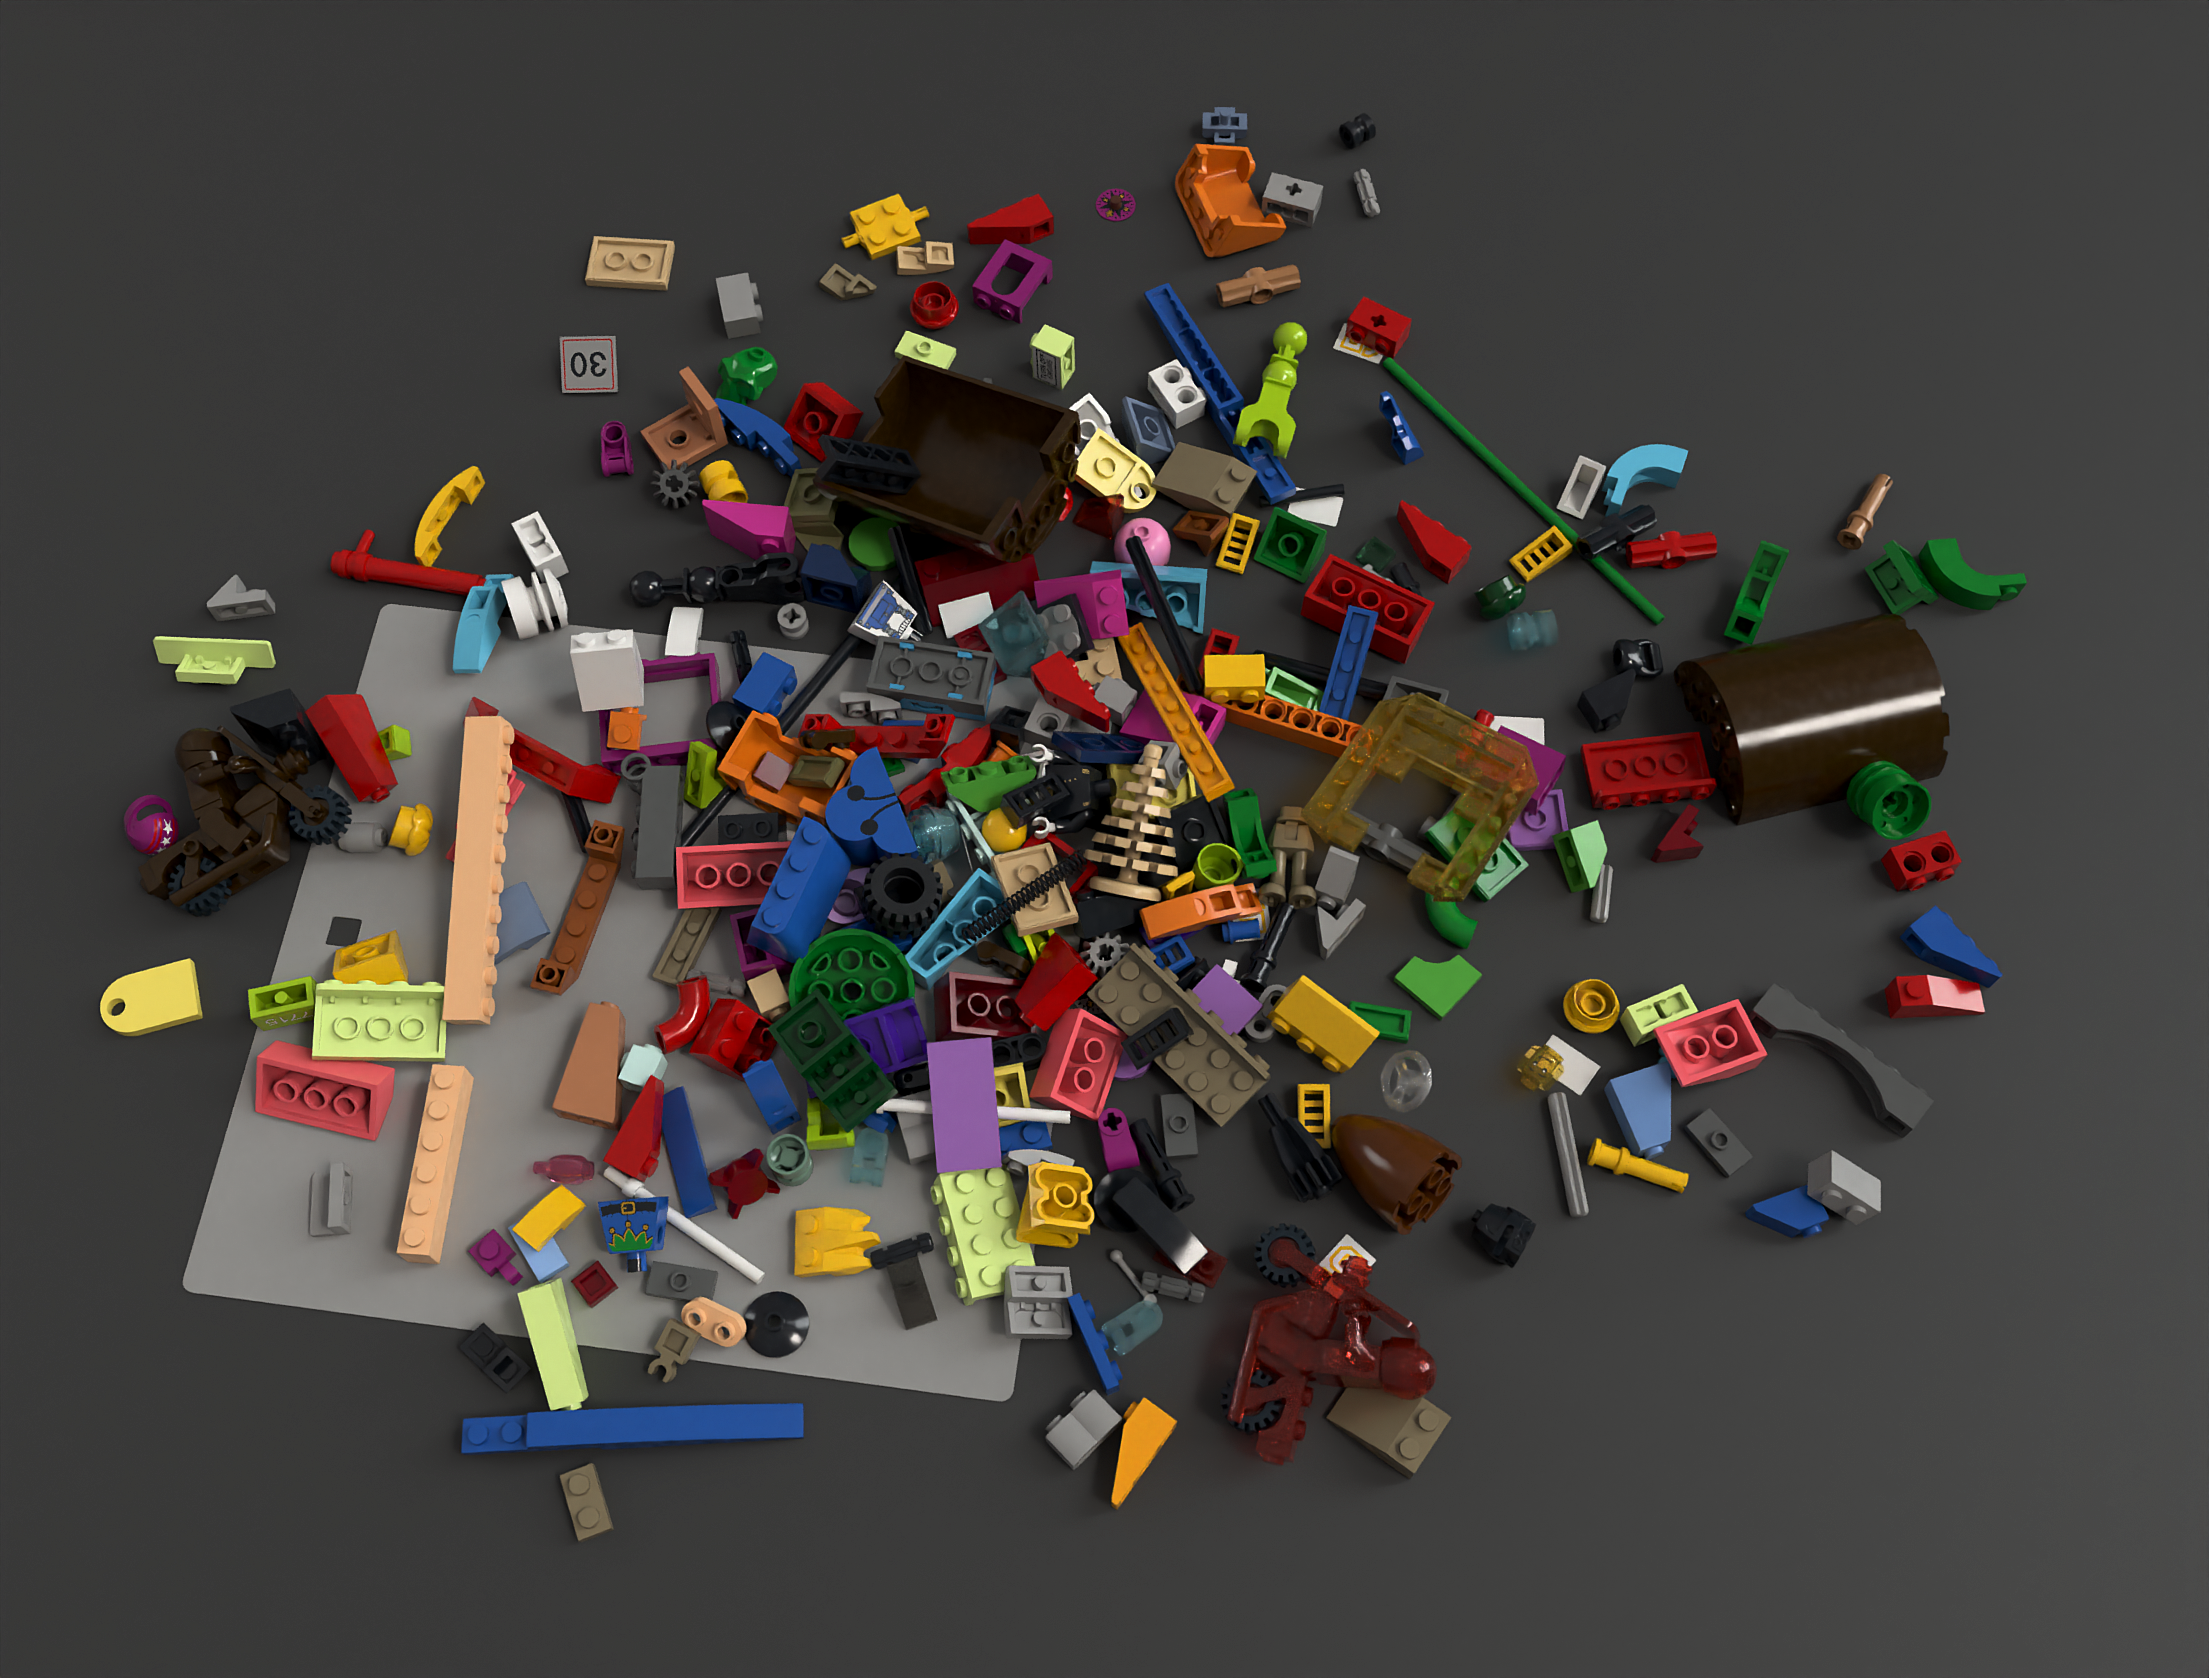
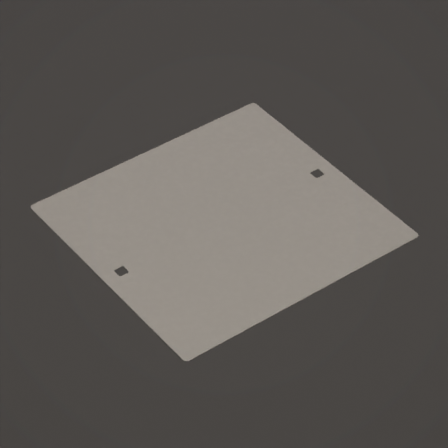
M388 604L381 609L356 694L363 696L377 732L393 724L410 732L412 755L407 758L389 761L398 785L389 791L390 796L381 802H359L336 763L328 787L344 797L350 804L348 807L352 809V815L347 816L352 819L351 823H381L388 834L387 845L383 846L379 853H349L347 850H342L339 842L331 838L332 844L328 845L323 842L322 845L311 843L270 985L312 976L318 984L326 980H335L332 974L335 952L344 947L328 945L326 941L333 918L341 917L362 921L356 943L396 930L409 972V985L437 982L445 986L454 863L446 859L445 856L456 839L457 829L455 826L458 819L464 741L463 721L471 698L476 697L498 709L497 716H502L512 724L513 728L582 766L597 763L603 767L601 762L599 710L582 711L570 650L571 635H579L586 632H610L612 629L577 625L561 628L560 623H552L554 630L550 631L545 622L538 621L539 635L520 640L513 618L500 617L497 624L501 633L482 672L454 673V646L462 612L398 604ZM634 632L641 659L651 661L666 657L667 636ZM698 640L697 653L715 654L719 666L721 700L734 704L732 696L741 683L738 679L731 643ZM747 645L752 668L763 652L794 666L798 681L794 692L791 695H787L782 702L781 710L776 717L777 720L831 656ZM849 657L784 736L790 739L793 737L797 738L806 714H830L842 726H882L881 724L873 723L872 714H866L859 718L844 716L840 703V692L868 693L867 683L873 660ZM709 676L644 683V706H634V708H639L638 714L647 715V720L642 722L640 747L710 738L706 727V715L711 707ZM1007 676L1008 679L994 685L986 721L955 717L947 744L937 759H921L916 764L899 758L906 772L889 777L896 796H899L907 786L911 784L916 785L925 779L931 770L942 768L940 755L943 754V751L953 743L958 744L966 739L968 734L975 728H982L988 723L991 724L1005 706L1032 712L1040 692L1031 681V678ZM615 708L613 711L620 712V708ZM901 708L903 720H925L927 714H935ZM1079 719L1078 721L1073 720L1070 726L1072 732L1105 733ZM1109 721V731L1107 734H1111V721ZM1052 727L1043 729L1044 732L1048 733L1056 730ZM1024 742L1022 751L1018 755L1021 756L1040 750H1033V744ZM991 747V750H990V752H989V754H988L986 760L989 758V756L992 754V752L996 749L995 747ZM717 761V768L719 767L722 761ZM512 764V769L517 772L515 778L521 780L526 786L507 816L508 829L503 837L506 858L505 862L501 865V875L504 881L503 890L520 882H527L551 933L528 950L519 948L499 964H494L497 970V981L493 985L492 990L495 1011L493 1016L490 1017V1025H453L447 1022L445 1062L366 1061L395 1068L393 1098L375 1141L255 1112L257 1056L276 1040L313 1048L314 1020L263 1031L257 1026L184 1273L183 1286L188 1292L475 1331L484 1322L495 1334L530 1338L518 1293L528 1287L541 1283L538 1281L508 1227L521 1220L542 1199L557 1187L563 1185L580 1199L586 1207L565 1230L560 1228L553 1236L570 1266L545 1282L561 1277L577 1345L661 1356L662 1353L655 1350L654 1347L669 1319L675 1318L682 1322V1309L688 1302L647 1296L645 1292L652 1263L657 1261L717 1271L719 1274L713 1301L737 1312L743 1319L748 1308L757 1298L766 1293L776 1291L786 1292L797 1297L803 1303L809 1315V1331L805 1341L795 1352L785 1357L769 1358L760 1355L750 1347L745 1336L736 1345L731 1347H723L700 1336L688 1360L996 1402L1006 1401L1013 1394L1021 1339L1006 1338L1004 1294L976 1300L972 1305L965 1306L963 1298L958 1297L955 1288V1280L957 1278L955 1267L950 1266L947 1258V1248L949 1247L947 1237L941 1234L939 1228V1217L941 1216L939 1207L934 1205L931 1198V1186H933L934 1181L940 1174L937 1173L936 1158L913 1165L910 1164L898 1118L892 1133L887 1128L882 1134L864 1122L858 1124L853 1128L855 1147L822 1151L809 1150L814 1163L813 1173L802 1185L795 1187L785 1186L775 1178L767 1162V1148L775 1138L784 1134L796 1135L802 1138L807 1145V1098H809L806 1079L799 1074L778 1043L774 1047L769 1059H772L801 1120L774 1135L770 1131L745 1082L710 1068L688 1053L696 1037L678 1050L664 1055L668 1066L661 1079L664 1082V1095L681 1086L687 1092L708 1175L753 1149H760L764 1155L760 1166L767 1178L777 1183L780 1188L779 1194L765 1192L763 1197L757 1202L743 1205L738 1219H732L728 1213L729 1197L722 1186L711 1184L718 1209L689 1218L691 1222L764 1272L765 1276L762 1281L756 1284L667 1220L663 1249L646 1251L647 1271L627 1273L626 1253L609 1254L598 1202L630 1199L622 1193V1188L604 1176V1172L610 1164L604 1162L603 1159L618 1132L560 1118L552 1109L590 1002L600 1004L602 1001L619 1007L626 1019L624 1055L626 1052L630 1053L633 1044L644 1047L645 1044H650L659 1048L654 1034V1026L669 1020L675 1014L679 1005V993L675 988L654 981L652 975L686 910L678 909L677 889L641 890L637 880L632 878L631 865L633 860H637V851L634 850L631 836L635 828H639L636 822L635 810L636 805H641V796L628 787L622 773L617 774L621 778L610 804L581 798L591 828L595 820L624 827L621 868L579 978L561 996L531 989L530 984L540 959H550L589 855L588 853H583L580 849L561 791ZM687 765L680 766L686 779ZM637 771L633 776L641 775L644 771ZM850 779L849 783L847 784V786L852 785L851 779ZM739 789L692 846L718 845V816L766 812L745 800L746 795L743 794L742 789ZM685 799L682 834L703 810ZM931 801L909 817L905 816L919 856L924 858V862L929 863L937 858L942 860L954 885L947 893L955 897L978 868L988 875L992 872L987 863L982 865L974 852V849L977 847L972 839L969 841L965 839L973 868L972 872L959 827L962 823L957 816L952 817L946 806L938 810ZM961 801L969 815L977 812L976 809ZM418 803H423L428 806L433 815L431 835L425 850L416 856H408L405 853L406 849L388 846L401 805L415 808V805ZM1047 812L1044 813L1042 817H1045L1047 819ZM1033 821L1027 824V837L1025 842L1033 835V833L1040 827V825H1032ZM787 822V830L796 832L799 826ZM826 822V823L824 824V827H825L826 830L830 833L829 828H828V825H827V822ZM1084 827L1078 833L1058 834L1055 836L1076 851L1080 848L1081 851L1079 853L1083 855L1086 849H1094L1095 841H1092L1096 830ZM1054 852L1057 862L1059 864V862L1063 861L1064 858H1062L1060 855ZM851 864L849 872L866 867L870 868L872 865L857 866ZM1079 869L1078 872L1073 871V875L1068 874V879L1064 878L1068 890L1082 875L1083 872ZM946 901V902H944V903L942 904V906H941V910H942V911H943V910L946 908V906L949 904V901ZM761 905L721 907L722 912L693 969L701 970L703 974L711 972L731 976L730 979L732 980L734 978L745 979L741 970L729 915L760 908ZM827 918L819 937L858 921L839 924ZM1007 919L958 956L941 977L951 971L1011 979L1002 973L1003 969L994 965L988 968L981 966L977 955V946L983 941L992 942L1009 950L1003 941L1002 930L1005 926L1011 924L1010 919ZM1073 924L1053 928L1059 936L1078 952L1080 936L1075 934ZM1032 965V967H1031V969H1030V971H1029L1027 977L1029 976L1031 970L1033 969V965ZM791 974L779 976L782 984L790 981ZM1019 977L1018 980H1024V981H1026L1027 977H1026V978ZM853 982L847 983L844 988L847 996L851 998L859 997L862 992L860 986ZM915 982L914 1001L928 1043L936 1042L934 987L928 991ZM749 986L744 997L732 996L731 992L722 994L710 991L711 1006L709 1013L717 998L738 999L761 1015ZM1054 1024L1046 1032L1036 1025V1032L1044 1038L1046 1046ZM1030 1046L1026 1048L1024 1053L1029 1056H1035L1040 1052V1049ZM999 1054L993 1061L998 1064H1004L1010 1057L1005 1054ZM927 1060V1061H924V1062H921V1063H918V1064H915V1065H912V1066H909V1067H913V1066H916V1065H920V1064L927 1063L928 1060ZM433 1064L464 1066L474 1077L440 1264L407 1262L396 1253ZM1039 1068L1024 1072L1028 1096ZM900 1070L885 1074L892 1084L895 1074ZM624 1087L622 1093L621 1127L640 1093ZM897 1093L892 1097V1099H897L904 1096ZM1029 1098L1031 1108L1053 1110ZM1046 1122L1051 1139L1053 1123ZM662 1129L660 1155L657 1158L659 1160L658 1167L651 1177H647L645 1182L642 1183L644 1188L656 1197L668 1196V1205L685 1217ZM344 1163L353 1171L351 1234L313 1237L310 1235L312 1175L317 1172H329L330 1164ZM619 1170L620 1172H622L623 1174H625V1175L628 1176L629 1178L632 1177L631 1175H629V1174H627V1173H625V1172ZM1010 1172L1021 1212L1029 1175L1018 1176ZM820 1207L857 1209L871 1217L870 1222L863 1228V1231L878 1233L881 1241L880 1244L864 1251V1257L869 1258L870 1261V1253L880 1248L885 1251L887 1246L911 1237L912 1240H916L917 1235L925 1232L931 1235L934 1250L925 1254L918 1252L917 1257L894 1265L892 1262L887 1263L888 1267L880 1270H875L871 1261L872 1267L857 1274L837 1277L826 1274L800 1278L794 1275L796 1211ZM492 1229H495L517 1254L510 1262L523 1278L514 1286L499 1271L491 1277L468 1252ZM1029 1243L1032 1255H1034L1035 1244ZM598 1260L619 1288L591 1308L571 1280ZM693 1313L694 1318L700 1321L699 1315ZM772 1317L769 1321V1326L777 1327L781 1319L779 1317ZM722 1327L723 1332L726 1335H730L729 1330L726 1327Z

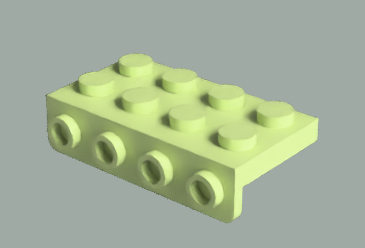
M326 980L323 983L316 984L312 1060L445 1062L447 1022L442 1020L445 986L437 982L409 985V983L403 981H394L389 985H376L375 982L368 980L358 981L356 984H343L339 980Z
M1002 1164V1167L945 1172L937 1176L933 1186H931V1198L934 1205L939 1207L941 1215L939 1217V1228L941 1234L947 1237L949 1245L947 1248V1258L950 1266L955 1267L957 1275L955 1288L958 1297L963 1298L965 1306L972 1305L976 1300L1003 1295L1005 1273L1008 1265L1036 1266L1030 1244L1016 1240V1230L1021 1212L1007 1165Z

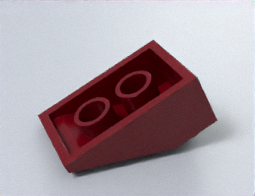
M951 971L946 973L933 984L936 1042L991 1037L992 1042L1026 1033H1037L1036 1024L1030 1027L1019 1016L1021 1009L1014 1001L1025 981Z

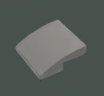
M1011 1265L1006 1267L1004 1287L1006 1338L1068 1339L1072 1335L1067 1298L1073 1295L1069 1267Z

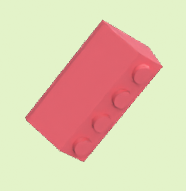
M791 841L676 847L678 909L761 905Z
M276 1040L257 1056L255 1112L375 1141L393 1098L395 1068L366 1061L312 1060V1048Z

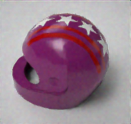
M146 795L136 799L124 815V827L127 838L137 851L147 855H157L162 850L177 843L179 836L177 818L173 815L170 804L160 796ZM152 804L163 807V813H155L141 821L137 820V813L142 808Z

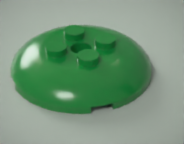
M858 928L832 931L809 945L807 955L803 959L799 957L796 961L789 981L791 1009L818 988L843 1020L912 996L915 1000L913 973L903 953L895 944L882 935ZM850 982L857 983L862 990L861 995L856 998L847 996L844 990L845 985Z

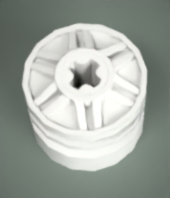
M550 567L543 569L546 579L545 583L539 584L536 572H531V587L526 588L520 576L501 581L520 640L539 635L538 621L544 620L550 631L554 630L551 617L558 616L561 628L569 626L567 622V604L560 583L552 574Z

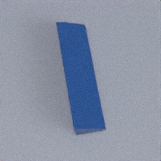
M683 1086L677 1087L664 1095L662 1129L684 1214L689 1219L717 1210L718 1208L711 1183L708 1179L709 1175L687 1092Z

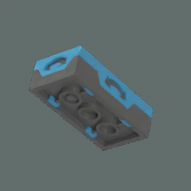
M879 635L867 683V692L893 699L899 702L903 709L935 714H953L955 717L986 721L994 677L997 671L995 653Z

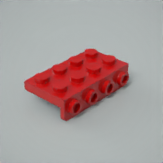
M1700 732L1582 744L1580 748L1593 808L1603 807L1604 810H1613L1621 805L1633 804L1635 807H1641L1650 802L1657 801L1674 803L1684 798L1702 800L1711 796L1717 786L1716 779L1710 777Z

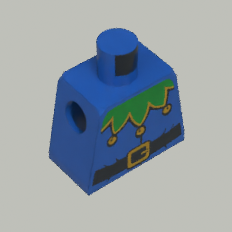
M668 1196L598 1202L609 1254L626 1253L627 1273L647 1271L646 1251L663 1249L669 1202Z

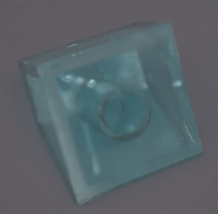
M1019 591L978 624L992 653H995L996 660L1003 673L1023 677L1031 670V666L1044 659L1050 638L1023 591Z

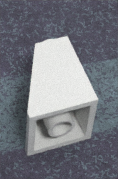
M616 629L610 632H586L579 635H571L570 654L583 712L644 706V668L633 629Z

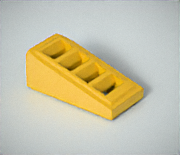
M1236 513L1232 514L1215 567L1243 575L1259 530V520ZM1237 527L1250 531V534L1246 535L1234 530ZM1232 537H1235L1241 540L1247 541V544H1240L1231 541ZM1228 547L1242 550L1244 553L1241 555L1228 551ZM1225 556L1240 560V565L1224 561Z
M1554 525L1512 557L1509 563L1528 583L1573 552V545ZM1551 541L1558 548L1556 552L1548 544ZM1543 547L1550 556L1546 558L1539 550ZM1534 553L1541 561L1539 565L1530 557L1531 554ZM1525 559L1533 569L1528 572L1520 561Z
M1193 871L1183 873L1178 877L1176 876L1157 887L1162 891V899L1159 902L1190 894L1195 879Z
M1297 1084L1298 1121L1308 1132H1323L1324 1139L1315 1140L1322 1148H1331L1330 1084ZM1304 1094H1323V1100H1305ZM1305 1107H1323V1113H1305ZM1305 1120H1323V1126H1305Z

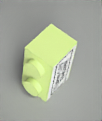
M1045 324L1039 333L1033 335L1029 347L1032 351L1030 363L1033 368V378L1062 390L1075 371L1074 337Z

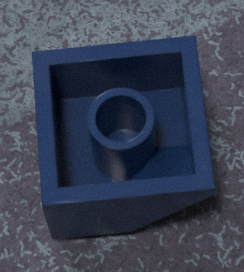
M811 543L800 572L807 602L858 614L868 600L873 586L870 571H866L859 566L849 567L841 552L830 545Z

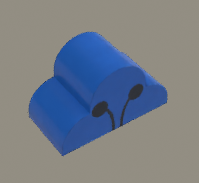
M871 748L863 752L853 763L850 773L852 785L837 791L827 804L825 817L830 834L848 855L853 865H872L879 862V859L884 856L890 859L892 853H898L899 857L904 856L905 853H912L911 858L916 859L919 856L918 849L878 748Z

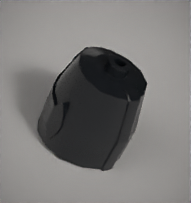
M1493 1203L1483 1212L1478 1209L1471 1219L1475 1222L1472 1237L1484 1248L1488 1255L1510 1268H1513L1518 1262L1537 1226L1536 1223L1516 1209L1509 1206L1505 1208Z

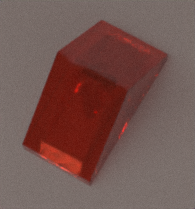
M1119 493L1086 499L1072 522L1076 526L1112 540L1124 519V496Z

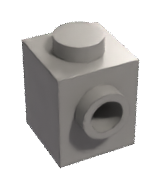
M1106 675L1101 684L1097 682L1094 685V697L1099 703L1103 702L1109 709L1111 714L1109 721L1122 727L1137 703V691L1130 688L1122 679H1113Z

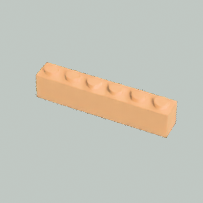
M432 1065L396 1251L407 1262L440 1264L474 1077L464 1066Z

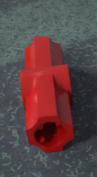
M1669 531L1660 534L1656 539L1628 542L1625 547V558L1627 566H1630V568L1661 565L1664 569H1674L1684 565L1687 561L1715 558L1717 554V540L1712 532L1681 536L1677 531Z

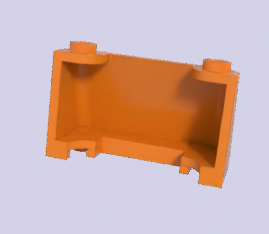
M1195 144L1176 175V192L1208 257L1219 258L1276 241L1287 228L1280 214L1270 213L1266 218L1264 217L1250 189L1248 181L1255 171V162L1248 147Z

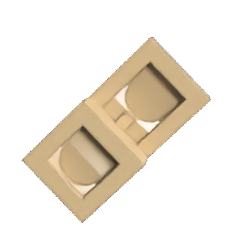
M926 241L924 248L897 246V275H922L953 269L952 243Z

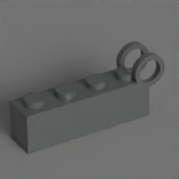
M632 753L625 757L621 763V772L626 779L628 787L641 796V805H636L635 810L636 822L639 823V832L634 833L633 837L634 850L637 851V860L632 861V878L637 880L641 890L677 889L676 847H681L685 777L680 765L652 766L650 759L646 755ZM633 760H643L646 763L636 764L628 772L626 771L628 764ZM645 770L641 775L633 776L637 771Z

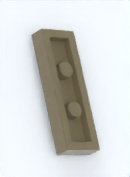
M721 907L690 908L685 910L652 975L654 981L677 989L676 984L687 978L689 970L694 968L722 912Z

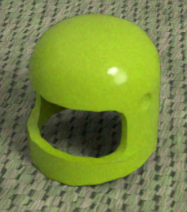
M1212 843L1205 846L1200 851L1192 868L1195 874V887L1202 891L1233 884L1238 879L1243 868L1241 856L1234 848L1222 843ZM1232 859L1237 863V872L1235 874L1231 865Z

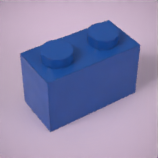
M763 652L732 696L734 704L740 707L748 717L752 710L761 714L766 712L777 717L786 696L791 695L796 689L798 681L794 666Z

